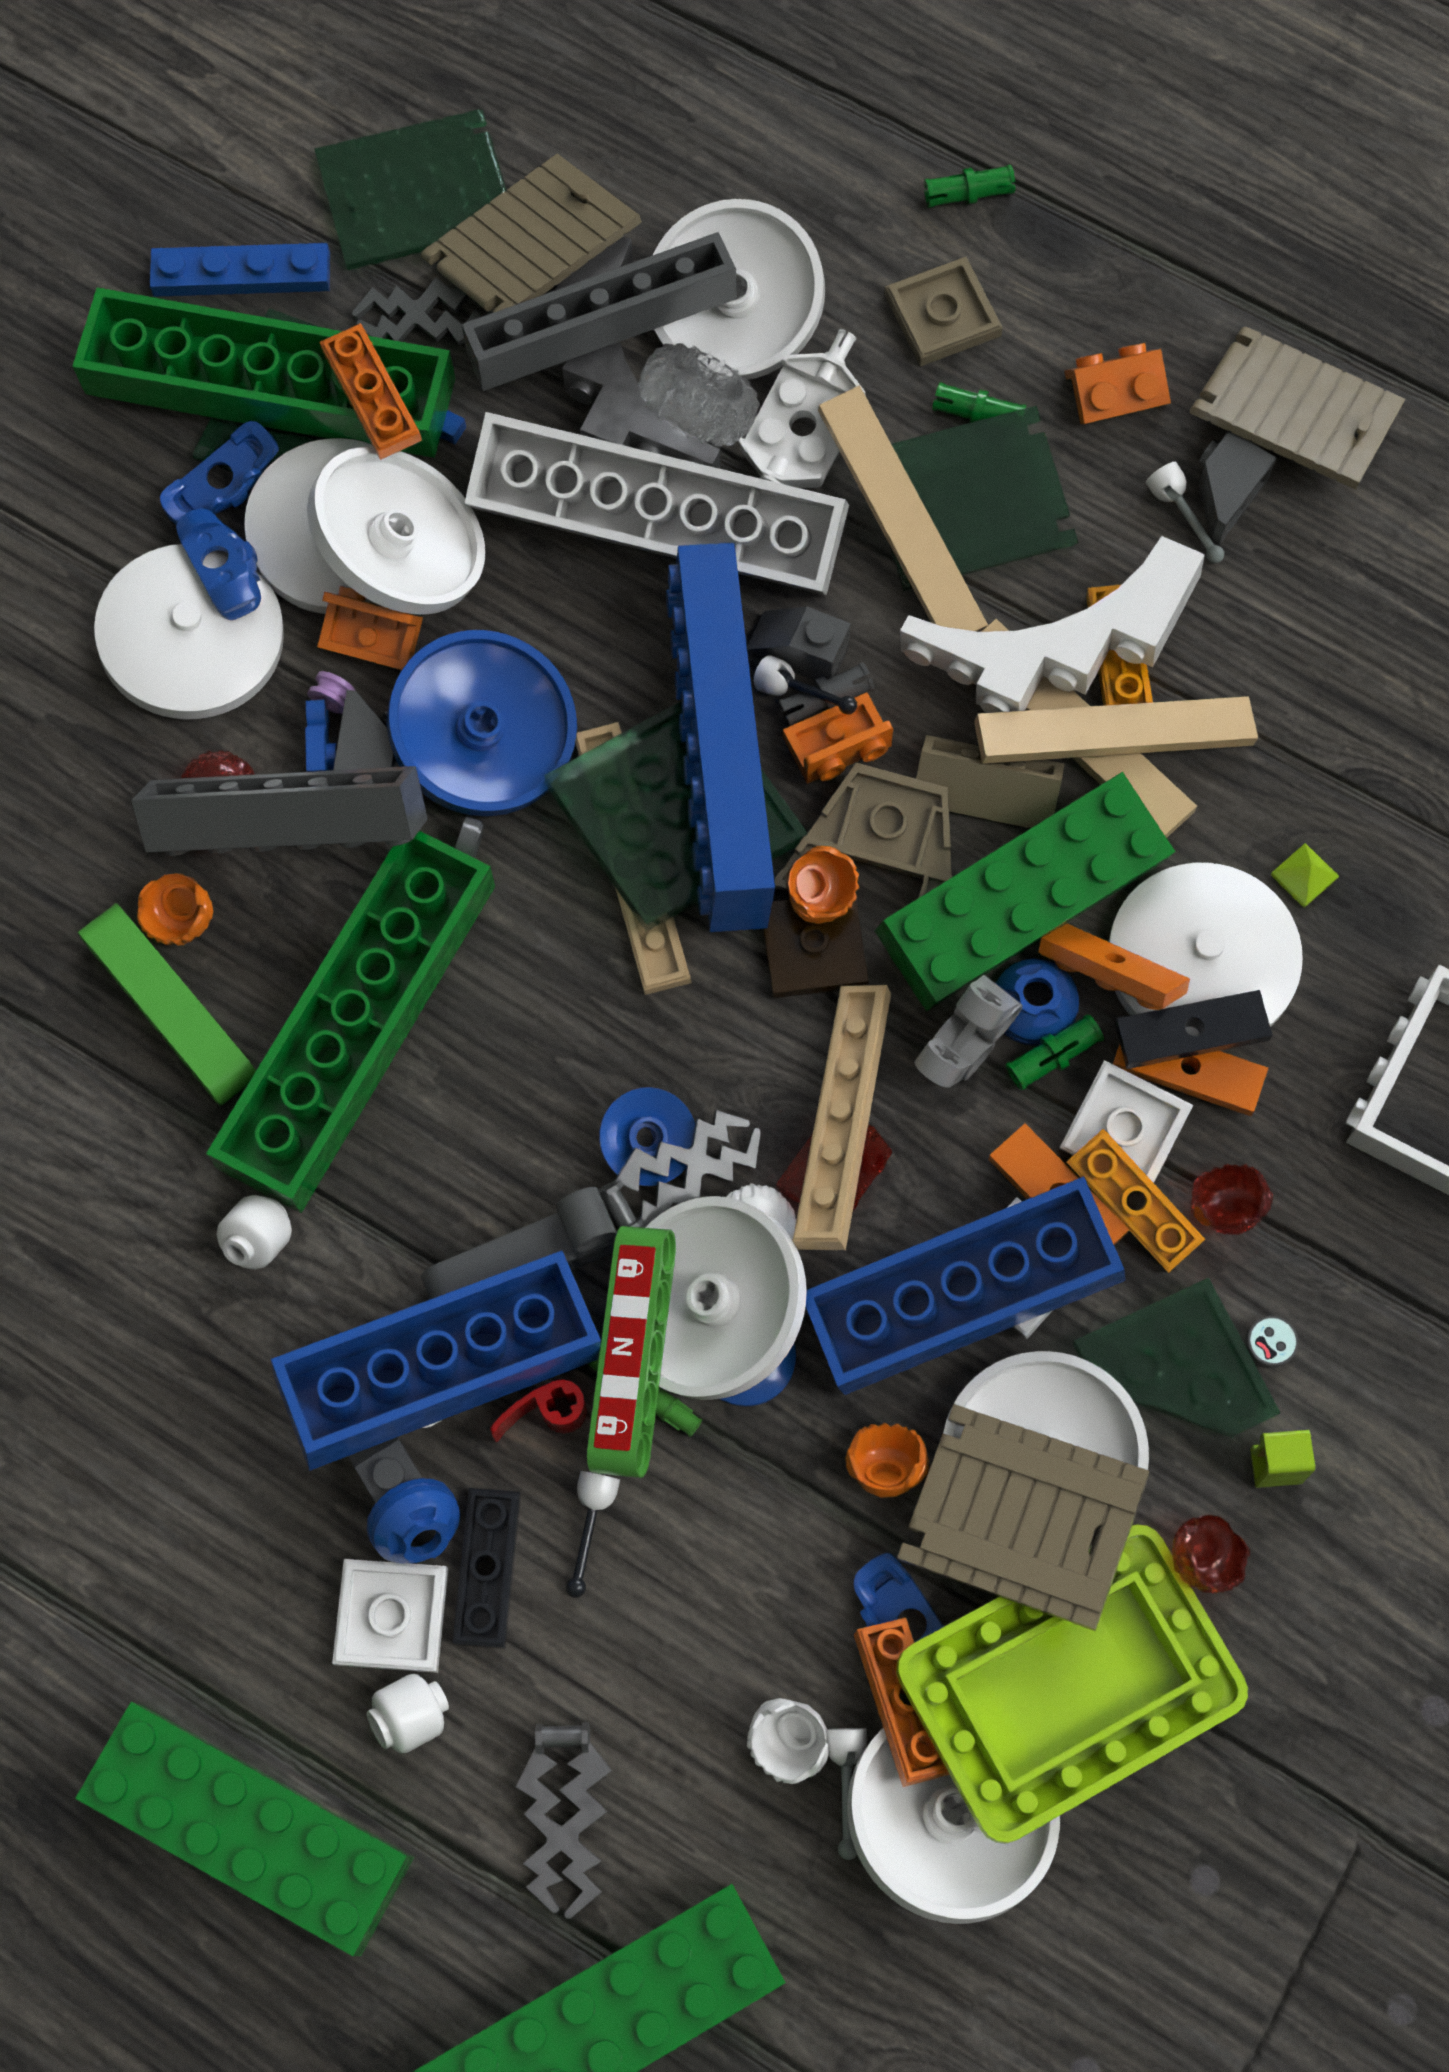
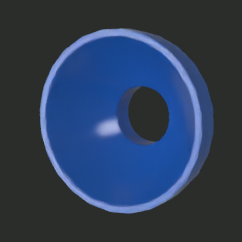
M1043 959L1022 960L1007 968L996 981L999 987L1023 1005L1019 1015L1004 1033L1012 1040L1024 1045L1038 1046L1041 1044L1040 1038L1049 1033L1054 1036L1074 1024L1079 1010L1077 987L1072 977L1055 963ZM1042 982L1050 988L1052 999L1043 1006L1031 1005L1025 999L1023 989L1029 983Z
M427 1478L410 1480L392 1488L377 1501L368 1517L367 1535L379 1555L388 1561L402 1564L422 1562L430 1558H436L446 1549L459 1526L460 1510L452 1491L443 1482ZM436 1530V1534L431 1540L418 1547L411 1546L415 1536L422 1531Z

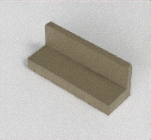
M926 735L916 779L948 787L949 812L1032 828L1055 813L1064 763L1050 760H1031L982 764L979 746Z

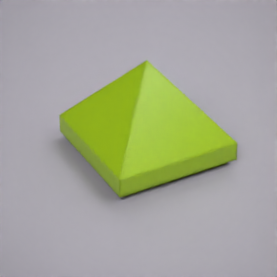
M1306 843L1271 873V876L1303 908L1309 905L1339 877Z

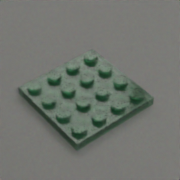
M681 701L544 775V783L646 932L698 903L697 889L698 886H701L700 871H695L693 862V842H696L695 827L690 828L688 799H691V784L686 785L684 777V756H687L686 742H681L679 714L682 713ZM761 769L771 857L774 860L797 847L803 837L807 836V832Z

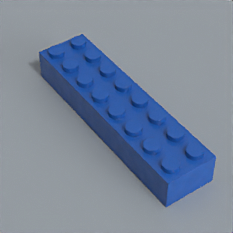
M735 543L681 545L677 548L676 565H668L669 589L666 590V608L668 618L673 619V630L670 631L672 659H677L678 672H675L676 699L681 700L682 713L679 714V730L681 742H686L687 756H684L685 784H691L688 814L690 828L695 827L696 842H693V862L695 871H700L701 886H698L697 889L699 914L708 915L710 932L768 928L775 883Z

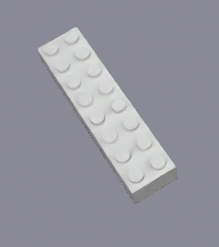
M488 412L485 413L464 504L477 510L676 559L677 548L681 545L735 543L738 574L822 595H827L849 508L847 501L842 498Z

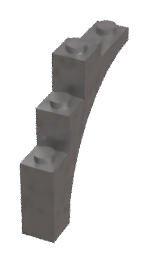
M621 237L611 246L606 247L604 251L593 259H589V262L561 281L555 290L633 263L631 239ZM620 342L566 361L562 368L565 393H568L573 399L582 404L589 405L593 403L580 428L581 435L720 469V449L682 429L664 415L641 389L625 360Z

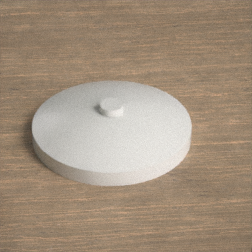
M748 199L717 201L704 205L681 218L664 235L653 255L719 232L736 267V299L654 330L671 356L689 370L711 379L743 381L767 375L781 368L784 355L798 354L806 346L816 330L822 315L825 299V279L821 261L807 232L791 216L776 207L759 201Z
M344 438L323 439L305 443L276 459L262 473L252 489L245 512L246 541L256 551L258 559L256 563L257 570L271 585L274 592L300 608L325 614L328 602L322 601L324 591L338 594L340 586L351 588L331 569L312 537L307 516L310 489L326 464L335 456L349 449L372 446V444ZM366 598L365 602L376 604Z
M373 446L349 449L335 456L326 464L310 489L307 516L310 531L318 550L331 569L348 586L376 604L409 614H433L445 611L455 606L469 593L480 578L484 567L485 542L479 521L473 509L464 504L465 497L444 475L412 455L399 451L380 460Z
M182 544L158 548L141 555L115 575L103 592L97 607L94 623L95 641L107 676L113 685L130 701L143 709L161 716L177 719H201L220 715L239 707L254 697L269 681L277 667L283 649L284 632L281 608L271 585L256 570L260 581L257 582L261 593L259 607L241 618L227 620L218 612ZM213 551L204 558L203 565L207 568L221 567L226 563L229 555L225 551Z
M1188 863L1173 866L1152 875L1139 884L1123 902L1116 915L1108 942L1190 978L1187 994L1165 1008L1260 990L1270 1027L1280 1018L1296 992L1302 972L1303 958L1300 935L1285 904L1268 886L1257 878L1241 870L1221 864ZM1119 990L1115 991L1119 1001L1130 1015L1155 1011L1139 1005L1137 998ZM1185 1027L1189 1035H1200L1196 1028Z
M710 1196L691 1199L669 1208L645 1227L671 1229L676 1239V1257L659 1387L681 1396L700 1400H714L737 1395L768 1377L787 1356L796 1340L804 1317L807 1293L806 1277L800 1254L789 1234L776 1220L762 1210L743 1201L728 1197Z
M1035 1351L1010 1356L994 1363L975 1376L954 1402L956 1405L1148 1470L1149 1446L1147 1433L1137 1406L1122 1385L1110 1374L1082 1358L1051 1351ZM947 1417L943 1434L960 1439L964 1427L950 1422Z
M884 1728L878 1732L863 1751L854 1768L849 1785L847 1800L848 1825L851 1839L862 1865L872 1880L886 1895L903 1908L924 1918L943 1923L967 1924L985 1921L1001 1915L1020 1903L1036 1888L1048 1871L1055 1855L1059 1839L1060 1816L1017 1841L1008 1844L995 1843L986 1838L979 1829L950 1775L902 1787Z

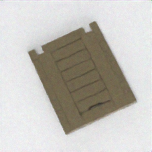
M556 154L543 163L541 167L536 168L525 176V179H521L507 189V192L504 191L493 199L490 204H486L475 212L472 217H468L457 225L455 229L438 239L439 241H435L422 251L421 257L431 266L444 257L437 264V271L486 311L493 310L494 313L544 295L554 285L559 284L570 276L572 272L574 273L589 262V259H593L604 251L606 247L611 246L623 237V234H627L641 224L640 215L559 154Z
M1242 327L1235 338L1237 342H1233L1201 391V399H1197L1192 405L1190 414L1205 421H1211L1212 424L1227 431L1230 430L1232 431L1231 433L1249 441L1252 440L1253 443L1270 451L1272 449L1274 450L1273 452L1290 460L1293 459L1296 463L1312 470L1315 469L1316 472L1331 479H1337L1336 481L1356 490L1401 410L1405 398L1387 390L1384 391L1383 388L1367 381L1364 382L1363 379L1350 373L1342 372L1343 370L1328 363H1322L1321 360L1306 353L1302 354L1301 351L1286 344L1282 345L1281 342L1266 335H1261V333L1251 328ZM1356 432L1359 434L1357 440L1354 436Z
M953 1404L948 1420L964 1427L961 1437L959 1439L942 1434L908 1526L910 1530L923 1534L924 1538L920 1548L902 1543L897 1559L1096 1631L1150 1471Z

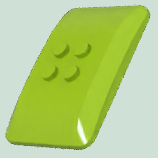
M1138 1524L1131 1527L1096 1631L998 1597L911 1644L900 1654L896 1664V1674L902 1689L979 1829L986 1838L995 1843L1002 1844L1019 1840L1237 1714L1245 1706L1248 1699V1686L1244 1676L1163 1538L1156 1530L1146 1525Z

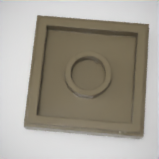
M967 257L885 286L884 295L920 367L1002 336L1003 327Z

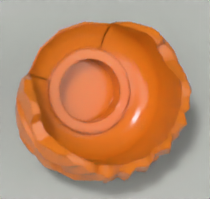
M830 846L813 847L794 861L787 872L786 889L793 910L806 922L815 924L831 922L838 917L844 916L848 909H852V903L857 899L855 892L859 889L857 883L859 873L856 871L857 867L854 861L849 856Z
M181 873L167 874L158 880L149 882L141 890L138 897L137 919L142 931L146 932L147 937L155 938L157 943H163L168 946L172 944L178 946L185 945L195 937H199L208 928L213 917V906L208 892L194 878Z
M885 1422L879 1426L870 1424L869 1427L865 1426L859 1429L845 1457L849 1475L852 1478H856L857 1483L866 1492L880 1498L896 1497L908 1492L911 1488L920 1484L929 1471V1459L922 1438L915 1430H908L907 1427H902L898 1423L892 1426Z

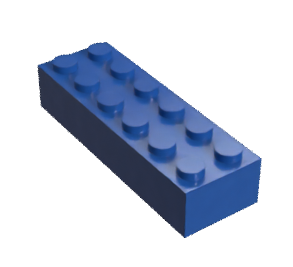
M1081 1177L806 1290V1308L837 1387L844 1395H847L1124 1282L1126 1278L1124 1267L1085 1177Z
M561 1250L272 1358L271 1364L275 1382L309 1471L594 1362L599 1357L601 1339L565 1255Z

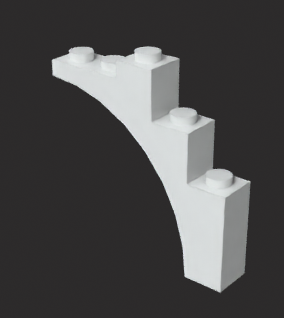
M1161 536L1144 563L1118 589L1091 607L1054 623L1018 631L976 632L948 628L908 615L900 630L901 651L916 664L922 666H929L931 664L947 671V674L952 679L961 684H976V704L980 705L986 713L1025 711L1043 676L1061 690L1068 692L1075 690L1086 695L1110 649L1116 651L1118 656L1133 664L1144 663L1150 667L1154 666L1201 576L1205 554Z

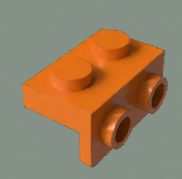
M1140 343L1119 348L1120 357L1106 361L1103 360L1102 353L1075 359L1077 367L1064 371L1066 379H1072L1080 424H1087L1170 404L1171 399L1161 349L1147 351L1146 344Z
M340 586L338 594L324 591L322 601L328 602L318 648L399 670L404 668L407 662L414 656L423 617L365 602L366 598L352 588Z
M867 692L855 697L857 709L850 715L843 714L839 707L835 706L783 729V739L807 784L819 778L821 781L831 780L840 775L846 769V766L860 760L864 762L876 760L884 755L888 748L892 746L894 729L890 721L883 722Z

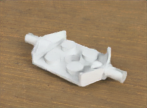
M839 329L830 350L825 352V354L813 353L783 356V367L746 438H740L739 440L740 450L760 475V479L797 488H817L822 486L839 453V449L819 414L818 407L820 404L860 385L848 370L844 361L853 343L856 341V337L852 333L848 332L846 336V330ZM807 417L816 423L815 430L807 436H798L791 431L792 424L799 418Z

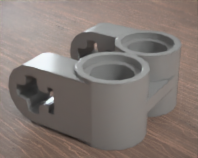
M985 975L969 985L957 1002L954 1015L944 1023L914 1062L917 1069L926 1078L939 1086L948 1088L962 1080H968L985 1061L994 1048L995 1042L1011 1026L1023 1008L1020 1002Z

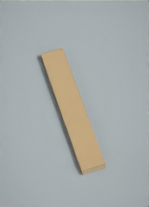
M860 385L820 404L818 407L819 414L931 623L948 628L976 632L983 631L988 624Z
M995 619L981 632L1009 630ZM1043 676L1025 711L1090 707V705L1075 691L1061 690ZM1141 753L1073 758L1100 785L1123 772L1166 838L1185 822L1197 808V805Z
M1249 696L977 714L974 721L982 764L1253 746L1258 739Z
M619 722L578 732L575 744L644 994L647 995L690 984V974Z
M887 985L840 987L793 1235V1243L797 1250H846L891 993Z

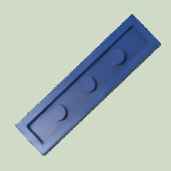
M328 243L151 248L150 289L153 297L330 291V250Z

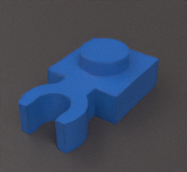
M325 699L306 701L307 727H305L306 772L331 771L334 769L337 743H330L329 710H326Z

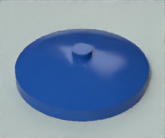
M467 630L448 634L432 641L420 649L407 662L399 674L390 696L387 711V732L393 755L399 767L416 766L422 794L437 804L459 813L475 816H497L512 813L533 804L556 784L566 769L574 750L577 735V718L574 701L564 678L540 651L526 642L507 634L487 630Z

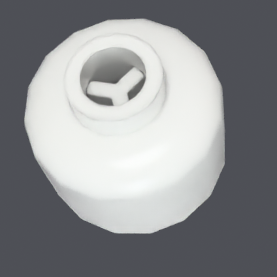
M251 1195L242 1198L221 1220L216 1235L220 1248L230 1262L243 1268L256 1270L266 1267L290 1240L292 1228L287 1211L278 1201L269 1197Z
M409 1674L374 1693L372 1709L367 1711V1719L376 1739L384 1749L392 1747L399 1753H407L442 1733L444 1729L443 1712L449 1709V1705L443 1690L436 1681L427 1684L418 1674Z

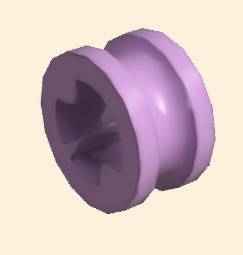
M319 671L315 678L318 685L310 687L307 693L308 697L311 700L325 699L326 710L343 714L346 690L355 691V689L343 678L330 672Z

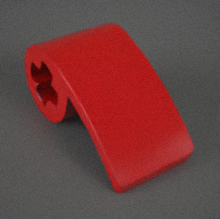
M563 1379L552 1381L533 1390L515 1402L491 1426L490 1431L495 1442L497 1443L504 1433L521 1417L536 1407H539L545 1423L553 1431L565 1434L577 1430L584 1423L587 1415L586 1402L582 1391L573 1382ZM565 1396L568 1403L577 1402V1404L570 1406L572 1413L566 1417H561L558 1410L550 1412V1409L557 1408L554 1400Z

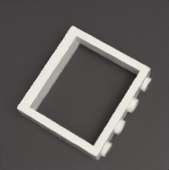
M1438 965L1428 980L1420 976L1408 998V1002L1415 1006L1408 1019L1400 1016L1387 1040V1042L1395 1046L1388 1060L1381 1056L1378 1058L1366 1081L1374 1086L1367 1101L1358 1098L1345 1124L1353 1127L1346 1143L1449 1195L1448 1165L1373 1128L1435 1001L1438 1000L1449 1006V969Z

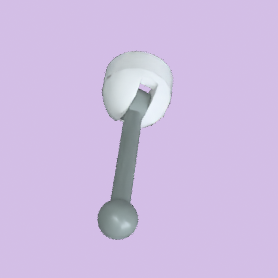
M1171 462L1159 468L1146 480V485L1158 500L1163 502L1174 501L1206 548L1207 560L1213 564L1220 563L1225 555L1223 548L1214 545L1182 497L1187 484L1183 471L1177 462Z
M832 1728L827 1729L826 1743L829 1751L828 1756L841 1767L843 1840L838 1845V1853L843 1859L852 1860L857 1856L848 1825V1791L852 1778V1766L858 1762L867 1747V1729Z

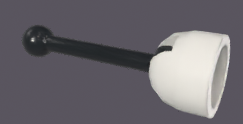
M768 655L757 666L754 675V685L758 691L768 695L781 696L789 688L836 705L846 715L854 713L857 709V701L852 696L841 698L795 680V673L791 665L780 658Z
M580 1471L577 1484L578 1498L588 1510L573 1578L569 1579L566 1583V1592L573 1598L581 1597L586 1591L583 1577L597 1512L613 1503L618 1492L620 1479Z

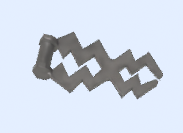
M589 1722L576 1726H543V1724H536L535 1749L516 1785V1788L536 1799V1802L524 1815L547 1838L546 1843L523 1863L539 1875L526 1888L551 1912L557 1913L559 1911V1906L547 1887L561 1882L563 1879L546 1862L562 1850L573 1860L562 1873L582 1890V1893L565 1911L564 1915L567 1919L572 1918L602 1892L584 1874L585 1871L600 1863L601 1860L579 1841V1834L607 1812L586 1790L612 1770L590 1743ZM582 1747V1753L567 1763L581 1772V1774L560 1789L580 1811L564 1825L560 1826L544 1815L561 1801L538 1780L539 1777L558 1764L544 1754V1748Z

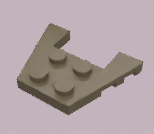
M855 763L822 810V814L798 844L785 867L775 877V889L787 892V872L794 861L813 847L830 846L849 856L852 860L923 879L919 894L920 898L952 878L948 787Z

